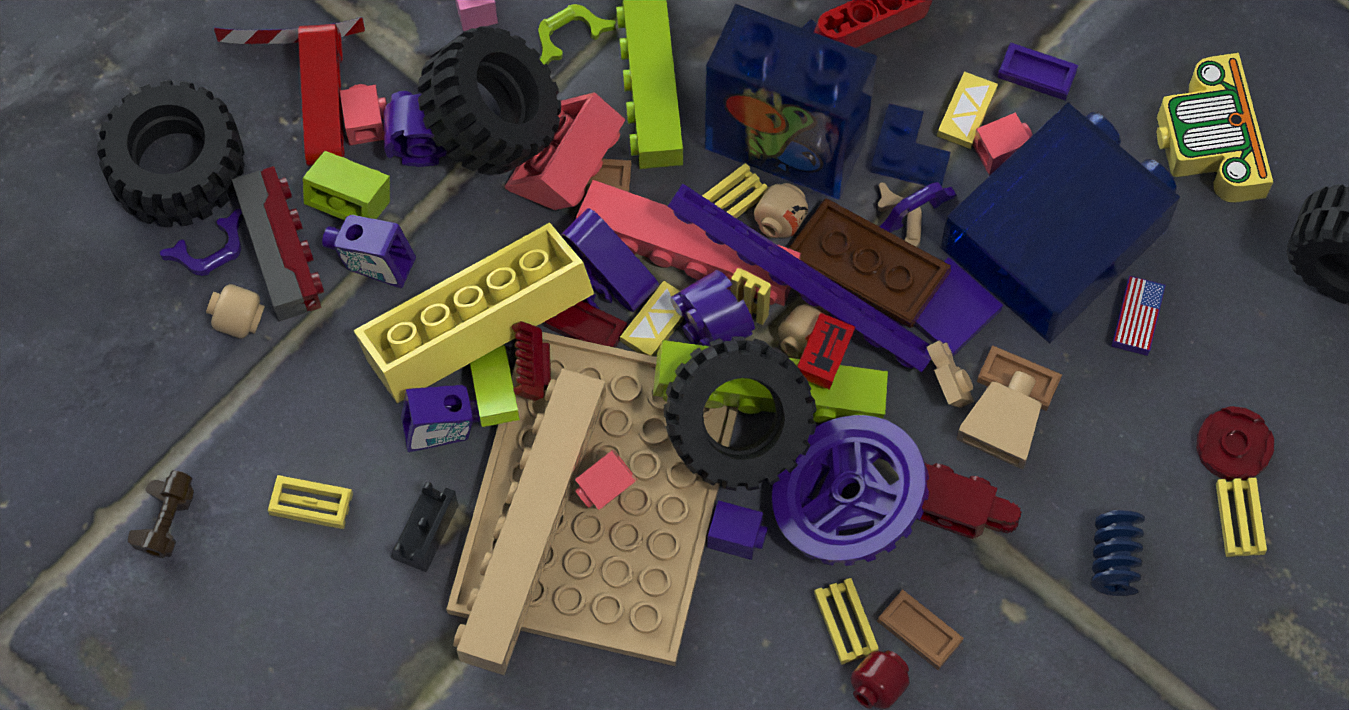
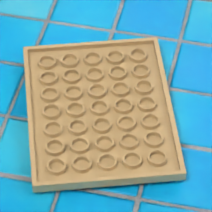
M542 332L543 343L550 344L551 379L557 380L561 368L605 381L606 397L577 477L611 450H615L638 480L600 510L595 505L590 508L586 506L575 491L579 484L576 481L574 482L521 631L675 666L720 484L716 483L713 486L703 481L697 473L693 474L678 456L669 439L665 427L667 426L666 419L664 417V404L667 402L663 400V397L653 396L657 357ZM516 364L512 375L513 387L521 385L516 382V378L520 376L516 373V369L520 366ZM544 390V398L537 401L515 394L520 420L498 424L446 609L450 615L469 618L471 611L467 610V604L473 588L480 589L484 575L480 574L483 559L487 552L493 553L497 543V540L493 538L495 527L500 517L506 518L510 508V505L506 503L508 492L513 482L519 483L523 473V470L519 468L525 448H532L536 436L532 434L536 417L538 413L545 414L549 403L545 401L547 390ZM723 406L716 409L704 407L703 418L706 430L716 442L723 446H730L738 407Z

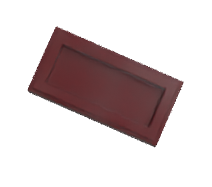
M583 301L543 322L544 327L565 337L614 348L618 345L620 336L627 328V322Z

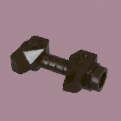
M172 470L169 477H166L165 482L152 480L148 484L145 491L163 504L153 529L129 531L128 542L134 549L141 550L158 558L171 557L176 541L169 533V528L172 525L176 511L188 510L194 496V490L191 485L193 478L191 476Z

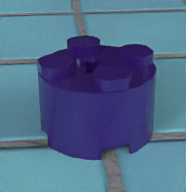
M398 91L392 94L391 102L384 109V147L387 157L389 159L393 156L401 157L402 164L406 166L425 167L438 165L439 158L446 156L447 151L443 146L438 147L432 139L435 137L431 129H426L424 125V111L419 110L418 97L422 94L413 95L408 91Z
M715 270L670 299L676 312L681 317L683 316L687 323L682 326V329L691 344L696 345L699 343V345L710 347L711 341L720 338L723 342L731 341L732 337H744L746 339L753 334L751 331L755 329L752 316L744 300L738 302L734 294L727 289L733 284L719 270Z

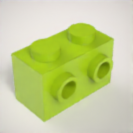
M324 151L303 177L304 204L343 220L349 215L377 219L390 202V176L350 161L347 158Z

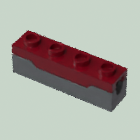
M272 166L263 169L261 172L259 170L232 179L279 322L308 313L307 311L311 312L322 308L318 295L325 292L318 271L310 273L307 263L314 261L308 241H299L296 231L302 230L303 227L297 209L289 210L286 200L292 198V194L286 177L278 179L275 167Z

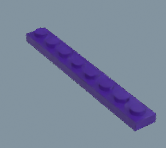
M682 183L667 206L674 210V215L687 224L694 223L703 229L706 236L713 242L720 245L726 244L735 250L738 257L745 263L760 266L769 272L770 278L782 286L789 285L798 291L802 299L808 304L815 307L821 306L832 313L833 318L855 326V329L863 334L867 342L875 347H884L895 354L897 361L905 367H915L921 372L925 369L931 360L927 350V346L930 344Z

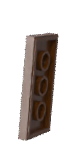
M827 198L824 199L789 247V249L801 253L800 260L876 310L909 328L913 327L951 272V265Z

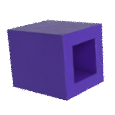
M718 500L708 533L707 548L752 560L755 548L763 549L768 527L762 526L763 512Z

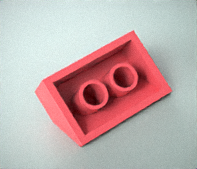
M595 92L561 101V113L558 115L560 123L553 141L543 151L516 167L505 185L509 192L553 210L574 207L583 199L586 192L584 190L590 178L595 176L603 165L602 158L607 150L618 141L620 137L619 130L626 120Z

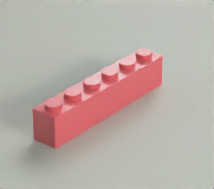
M592 180L576 219L587 208L592 209L610 226L634 255L639 254L650 258L654 264L668 268L672 266L684 270L688 276L700 280L715 270H719L731 281L737 268H741L770 283V305L775 303L782 306L785 305L792 287L776 283L770 278L769 272L760 266L745 263L738 257L737 252L726 244L720 245L713 242L706 236L705 231L694 223L687 224L674 215V210L664 204ZM778 245L800 260V252ZM755 286L756 294L754 295V297L757 299L758 291L760 288Z

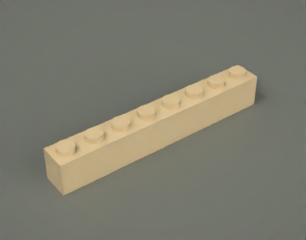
M561 368L557 380H550L545 395V401L549 402L545 414L538 413L532 431L536 438L532 448H525L519 468L523 470L519 483L513 482L508 492L506 503L510 505L506 518L500 517L495 527L493 538L497 540L493 553L487 552L483 559L480 574L484 575L480 589L473 588L470 594L467 610L471 611L467 624L459 625L454 638L453 646L457 647L458 657L461 662L505 675L606 397L605 381Z

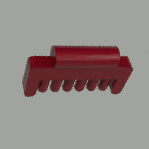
M520 321L512 325V330L516 332L515 338L520 340L515 343V347L521 349L515 352V355L519 357L515 363L517 366H520L516 369V373L520 375L516 378V382L521 385L514 387V393L518 396L537 401L544 398V390H547L551 380L550 344L543 343L541 328Z

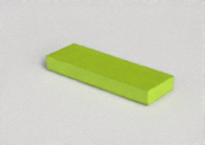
M503 344L470 363L482 427L520 420L506 347Z

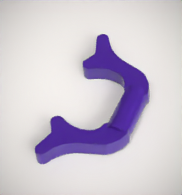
M939 182L927 185L902 199L879 227L891 233L903 227L901 221L909 212L927 202H930L935 209L942 203L955 198L957 194L952 187L942 188Z
M236 209L228 218H219L217 220L219 229L229 236L228 243L219 251L204 259H194L187 252L186 242L181 239L175 247L162 249L160 251L161 258L163 260L179 262L193 274L200 276L208 275L216 268L231 260H235L240 255L242 249L238 233L240 222L244 217L242 210Z

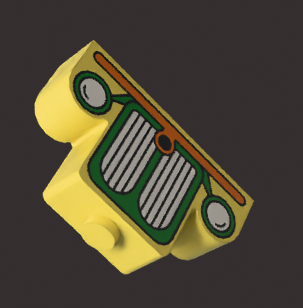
M1239 53L1204 58L1196 65L1189 84V93L1163 98L1157 115L1159 128H1157V141L1159 148L1165 149L1170 172L1174 177L1217 172L1213 182L1214 190L1222 200L1242 202L1266 198L1273 184V178Z

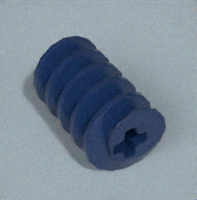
M1112 510L1096 517L1095 527L1098 531L1094 534V541L1097 545L1093 549V556L1096 560L1092 564V571L1095 575L1092 576L1091 586L1098 592L1112 596H1129L1139 593L1138 589L1130 586V583L1139 582L1141 575L1130 570L1142 565V560L1131 556V554L1143 551L1142 544L1132 541V539L1144 536L1142 529L1133 526V524H1140L1145 521L1143 514L1133 511Z

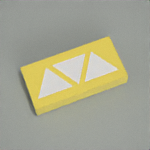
M964 71L938 129L937 137L971 149L976 129L982 125L998 84Z
M663 281L620 336V341L637 353L656 356L662 341L668 340L684 319L683 316L681 317L676 312L670 301L671 297L680 291Z

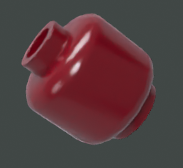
M889 650L869 653L851 675L855 699L868 709L872 707L881 710L889 709L909 686L908 665L899 655Z

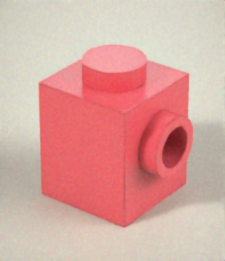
M358 84L349 89L340 90L349 145L384 140L382 120H384V109L387 102L386 97H378L376 85Z
M1015 112L977 128L973 147L990 175L1005 168L1012 170L1023 165L1029 157L1034 139L1029 126L1026 123H1021Z
M611 450L575 479L579 484L575 491L588 508L595 505L600 510L638 479L615 450Z

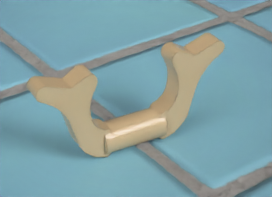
M885 183L879 184L881 199L878 202V210L880 212L893 209L904 199L891 192ZM920 207L906 214L905 241L916 247H919L921 240L922 211Z

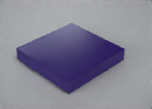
M948 257L944 262L951 265V272L914 326L933 343L939 340L942 341V344L948 343L954 356L1002 311L1003 305Z

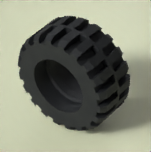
M480 26L477 29L471 28L463 32L431 56L430 60L422 68V77L419 78L418 92L422 93L418 97L419 110L424 111V125L426 129H431L435 136L432 139L438 147L443 146L447 151L445 155L451 160L461 161L462 167L471 171L478 169V173L488 175L507 173L549 146L554 139L555 133L558 131L560 123L558 115L561 113V100H557L556 96L559 93L557 83L553 82L550 77L552 72L549 66L541 62L538 58L540 54L535 48H529L525 45L526 41L517 35L512 37L510 36V31L500 28L494 29V27ZM477 82L492 94L500 108L502 119L495 115L486 105L479 92Z
M172 80L160 81V86L151 87L150 84L140 87L141 92L134 96L131 92L121 99L123 104L120 107L113 106L107 114L110 122L102 123L99 131L101 140L97 143L99 164L116 201L121 202L123 209L130 215L138 214L141 221L152 224L156 219L160 226L172 227L173 222L181 221L182 226L193 224L192 219L198 216H202L204 220L213 215L211 209L215 206L222 208L229 201L227 193L236 192L232 179L241 176L244 173L245 167L243 144L233 115L229 113L227 105L220 98H214L212 91L204 87H199L198 90H195L193 83L180 81V85H173ZM184 133L196 136L205 142L199 157L190 166L179 172L155 174L139 167L145 150L154 141L163 136Z
M1337 184L1330 188L1327 186L1323 187L1305 199L1287 244L1286 252L1293 271L1296 275L1302 276L1303 282L1309 286L1316 287L1317 292L1325 296L1330 295L1336 298V301L1344 304L1346 302L1349 303V187Z
M732 337L731 341L725 342L721 338L711 341L710 347L702 351L700 348L690 354L692 358L686 364L681 362L675 370L677 376L674 382H669L666 390L668 398L667 403L664 404V417L666 419L667 426L665 427L669 439L685 466L693 474L697 473L703 481L713 486L718 483L724 489L736 491L737 486H745L747 491L759 489V483L765 481L772 485L780 481L778 475L787 469L791 473L798 466L795 461L800 454L806 455L811 446L808 443L809 435L815 434L816 422L813 419V413L817 412L815 399L811 396L810 392L811 387L795 363L777 347L773 348L765 341L759 339L750 341L744 337ZM740 378L755 380L764 385L774 399L776 412L770 429L761 439L748 446L733 448L719 444L709 435L704 424L703 412L708 398L719 386L728 381Z

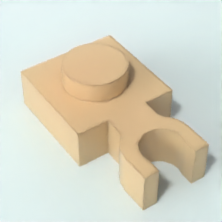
M939 340L927 346L929 355L937 368L934 371L948 405L961 408L974 402L970 393L973 390L971 379L964 369L961 370L960 367L955 365L948 343L942 344V341Z

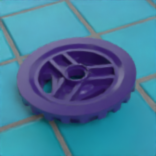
M867 415L844 416L817 426L815 434L809 435L808 443L811 446L806 455L800 454L795 460L798 466L791 473L787 469L778 475L780 481L773 484V511L779 528L785 537L806 557L812 560L814 558L819 559L824 564L832 566L835 562L843 563L845 566H853L855 561L863 559L870 562L876 559V554L884 550L889 553L895 549V543L902 536L907 538L911 534V526L914 521L921 519L924 512L922 505L924 500H928L929 494L927 488V480H929L928 470L925 466L924 458L912 438L897 425L885 419ZM877 459L888 462L898 474L899 480L890 486L872 463ZM829 471L818 496L812 500L816 486ZM850 483L860 484V491L854 498H842L841 493L846 485ZM874 525L872 528L858 534L839 536V531Z

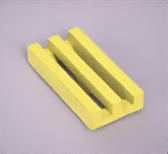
M745 163L702 196L713 203L745 179L744 182L715 203V205L724 209L753 187L755 191L727 211L733 217L738 218L759 202L769 187L765 183L762 184L760 178L755 173L752 174L750 167Z
M737 268L731 278L733 284L731 285V292L738 302L744 300L750 314H756V322L763 325L769 315L771 285L765 280L741 268ZM755 286L760 288L758 291L757 304L754 303V295L756 294Z
M277 475L268 513L272 516L344 529L345 517L349 512V502L352 500L353 492L352 489ZM287 488L339 498L341 501L340 504L282 493V490ZM282 502L337 513V516L278 504Z
M1241 478L1229 482H1226V479L1218 480L1216 490L1226 557L1264 555L1267 547L1257 479L1248 478L1247 481H1241ZM1243 490H1247L1255 546L1250 544ZM1227 491L1234 492L1241 547H1235Z
M852 578L844 580L843 583H834L829 585L828 588H819L814 591L841 665L866 657L869 653L879 650ZM846 592L867 647H861L841 593ZM833 597L853 652L847 653L826 598Z

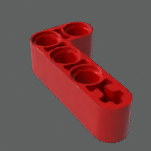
M852 0L824 12L819 17L810 40V46L822 58L836 57L923 19L927 15L933 0Z
M336 24L299 26L298 29L304 149L307 166H313L324 151L345 158L343 113L340 97V63L343 61L341 33Z

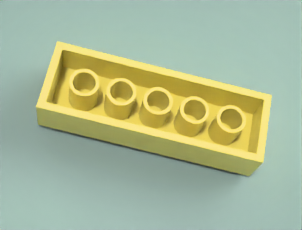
M548 223L353 331L367 362L398 404L404 400L406 389L426 388L513 340L516 333L512 330L513 324L523 321L537 326L593 295L594 291L583 261L551 223Z

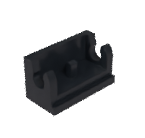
M425 482L406 526L392 550V559L427 573L459 506L454 490L445 488L442 493L435 490L432 483Z

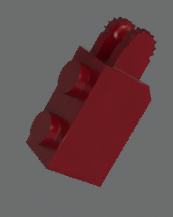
M925 463L929 474V480H927L929 494L928 500L923 502L922 509L924 512L918 521L970 539L981 536L985 527L1007 534L1009 532L1012 533L1013 530L1016 531L1019 519H1021V508L1018 507V504H1014V502L1010 503L1009 500L997 497L996 492L998 488L991 486L989 481L978 476L967 478L954 473L953 469L943 464L935 463L929 465Z

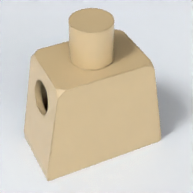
M1016 371L1008 387L992 382L961 424L957 440L1023 470L1042 405L1039 401L1029 397L1036 380L1026 373Z

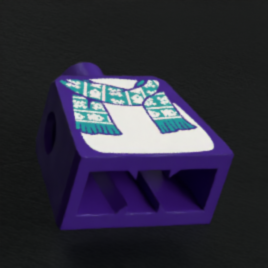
M349 215L346 217L341 229L328 226L322 238L323 247L336 250L346 269L401 289L416 259V255L401 227L393 222Z
M464 385L406 389L401 422L408 452L465 441L469 439L472 423L481 422L477 400L469 401L467 388Z

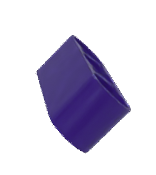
M587 208L561 234L562 238L583 263L629 311L634 312L660 286L650 271L610 226L592 209Z

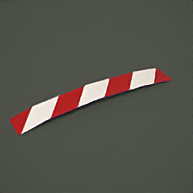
M362 17L333 23L339 28L341 37L365 31ZM214 28L218 42L238 44L299 43V28L263 30Z

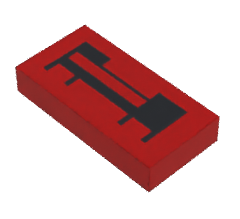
M820 313L797 366L807 381L830 390L854 333L855 326Z

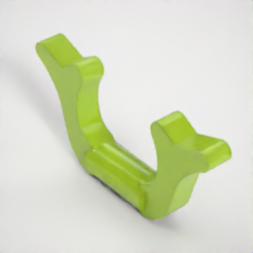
M568 5L567 8L547 19H543L539 25L538 34L543 49L540 58L541 62L544 65H548L552 60H561L563 58L562 50L551 42L550 36L553 34V31L573 20L585 22L590 28L591 37L594 40H597L602 32L615 30L616 22L614 20L601 19L582 5Z

